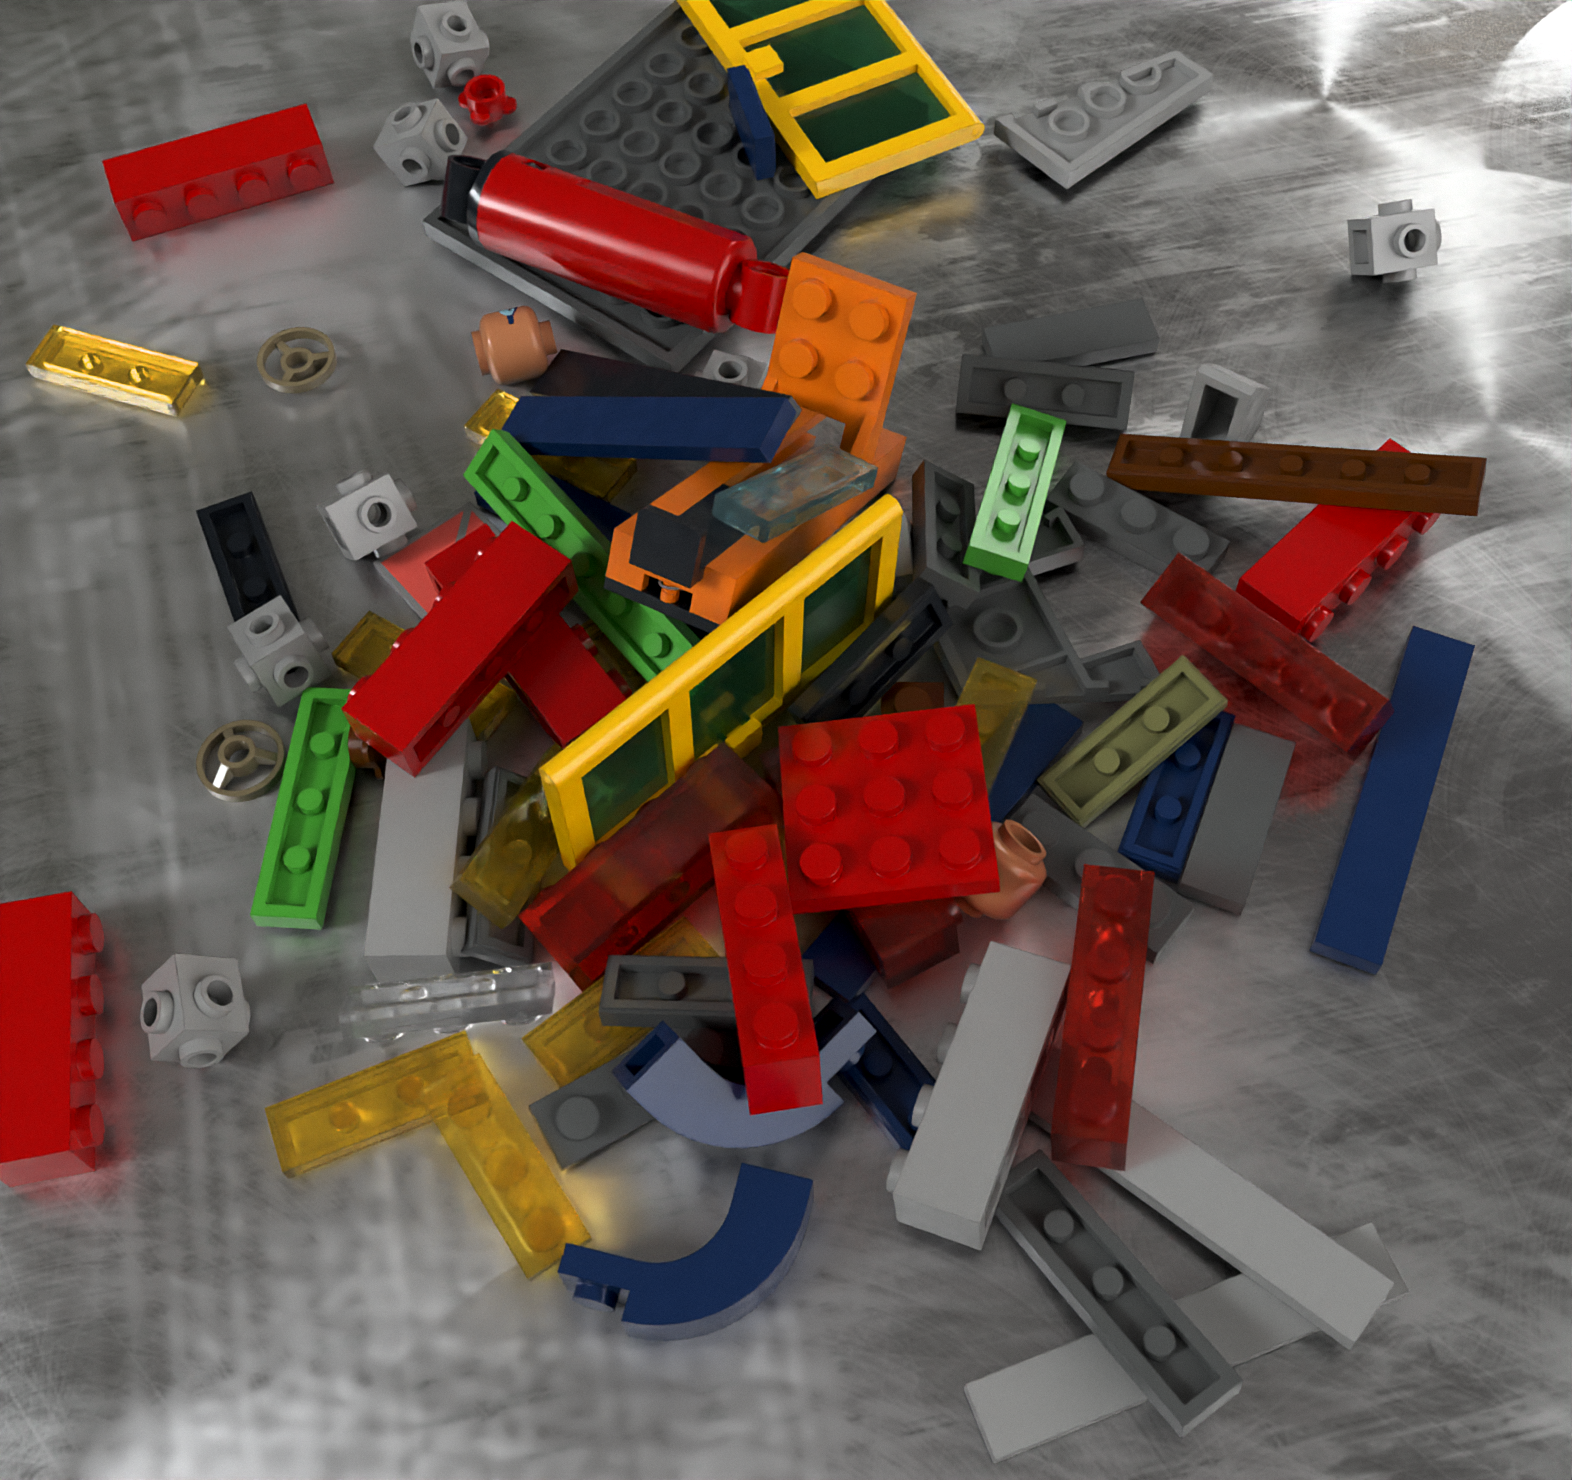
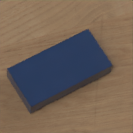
M745 65L727 68L730 112L756 180L774 177V173H776L775 135L750 71Z

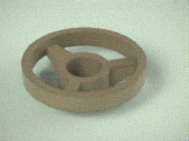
M308 327L289 328L274 334L262 345L257 355V367L263 381L276 391L290 394L303 393L319 387L330 378L337 364V355L330 338L323 332ZM295 339H312L322 343L329 351L312 354L306 348L297 347L291 349L285 342ZM276 348L282 355L280 363L284 376L281 381L271 377L265 371L266 361ZM298 363H306L301 368H292Z
M238 720L219 727L205 739L197 754L196 770L202 784L213 796L228 802L250 801L266 794L280 781L287 760V751L281 737L271 726L256 720ZM244 731L263 733L275 741L278 753L257 748L252 739L244 735H235V733ZM225 739L218 749L217 755L221 764L212 784L206 774L207 760L215 746ZM239 750L249 751L244 760L229 762L235 752ZM259 765H275L271 773L262 782L251 788L239 791L224 790L233 777L247 776L253 773Z

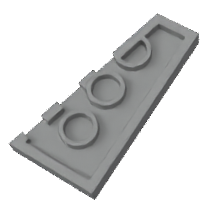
M1175 49L1121 70L1119 79L1110 83H1099L1095 80L1079 86L1076 96L1058 103L1053 97L1033 104L1032 113L1016 118L1012 113L995 119L994 135L1064 188L1068 189L1210 92L1214 75Z

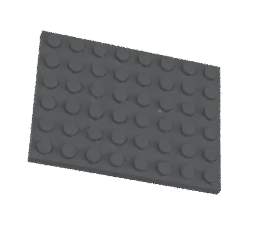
M676 0L504 149L751 237L755 244L757 260L775 263L783 267L873 180L870 179L816 200L776 141V173H774V177L756 180L730 112L728 74ZM710 1L729 29L751 21ZM781 35L743 47L748 53L754 49L770 45L783 62L784 72L765 79L779 98L852 72V70ZM880 85L793 118L827 163L928 125L929 108ZM440 205L422 220L427 237L650 367L679 373L718 334L709 333L478 247L470 238L467 224L452 221L442 216L439 212Z

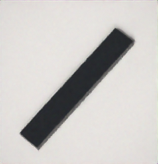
M564 349L559 351L547 367V370L530 390L533 396L786 397L797 411L790 427L802 411L791 395Z

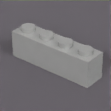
M469 717L415 778L387 758L364 947V958L378 982L459 981L461 957H469V955L462 954L461 950L465 945L468 917L464 916L466 896H469V889L471 887L474 856H470L471 837L477 836L481 799L475 797L477 779H484L485 773L488 770L485 741H477Z
M990 941L982 964H970L960 993V1003L966 1005L959 1024L948 1022L939 1042L936 1062L942 1064L940 1073L934 1086L929 1084L922 1086L914 1106L912 1125L918 1127L910 1150L903 1148L897 1150L888 1173L886 1190L893 1193L898 1222L981 1251L1071 998L1072 965Z

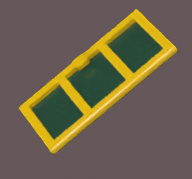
M676 0L726 72L727 68L745 65L749 69L774 132L776 143L816 200L974 141L985 130L984 124L885 0Z
M889 494L882 496L539 768L563 865L579 882L668 810V805L721 761L727 758L735 765L762 743V728L788 708L892 603L903 516L902 507L893 496Z

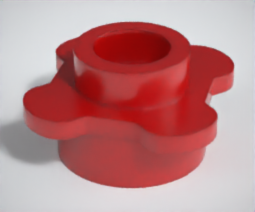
M485 74L470 79L466 83L464 91L458 96L459 106L468 109L471 113V122L476 125L496 122L504 114L510 115L517 109L516 99L507 96L504 82L494 75Z

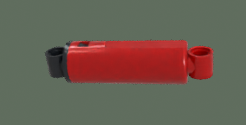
M503 149L492 154L488 160L467 155L448 156L439 212L445 218L467 224L470 238L476 246L709 333L726 332L735 324L754 332L776 334L790 269L775 263L757 260V249L751 237Z

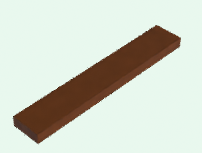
M1120 434L1106 475L1108 478L1132 490L1478 516L1486 475L1487 458Z

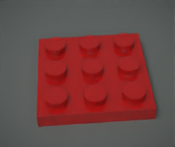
M975 704L778 727L788 886L793 915L1000 892L998 865Z

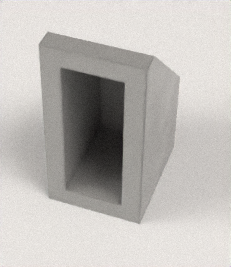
M1202 363L1195 375L1180 437L1249 442L1260 427L1271 389L1223 366Z

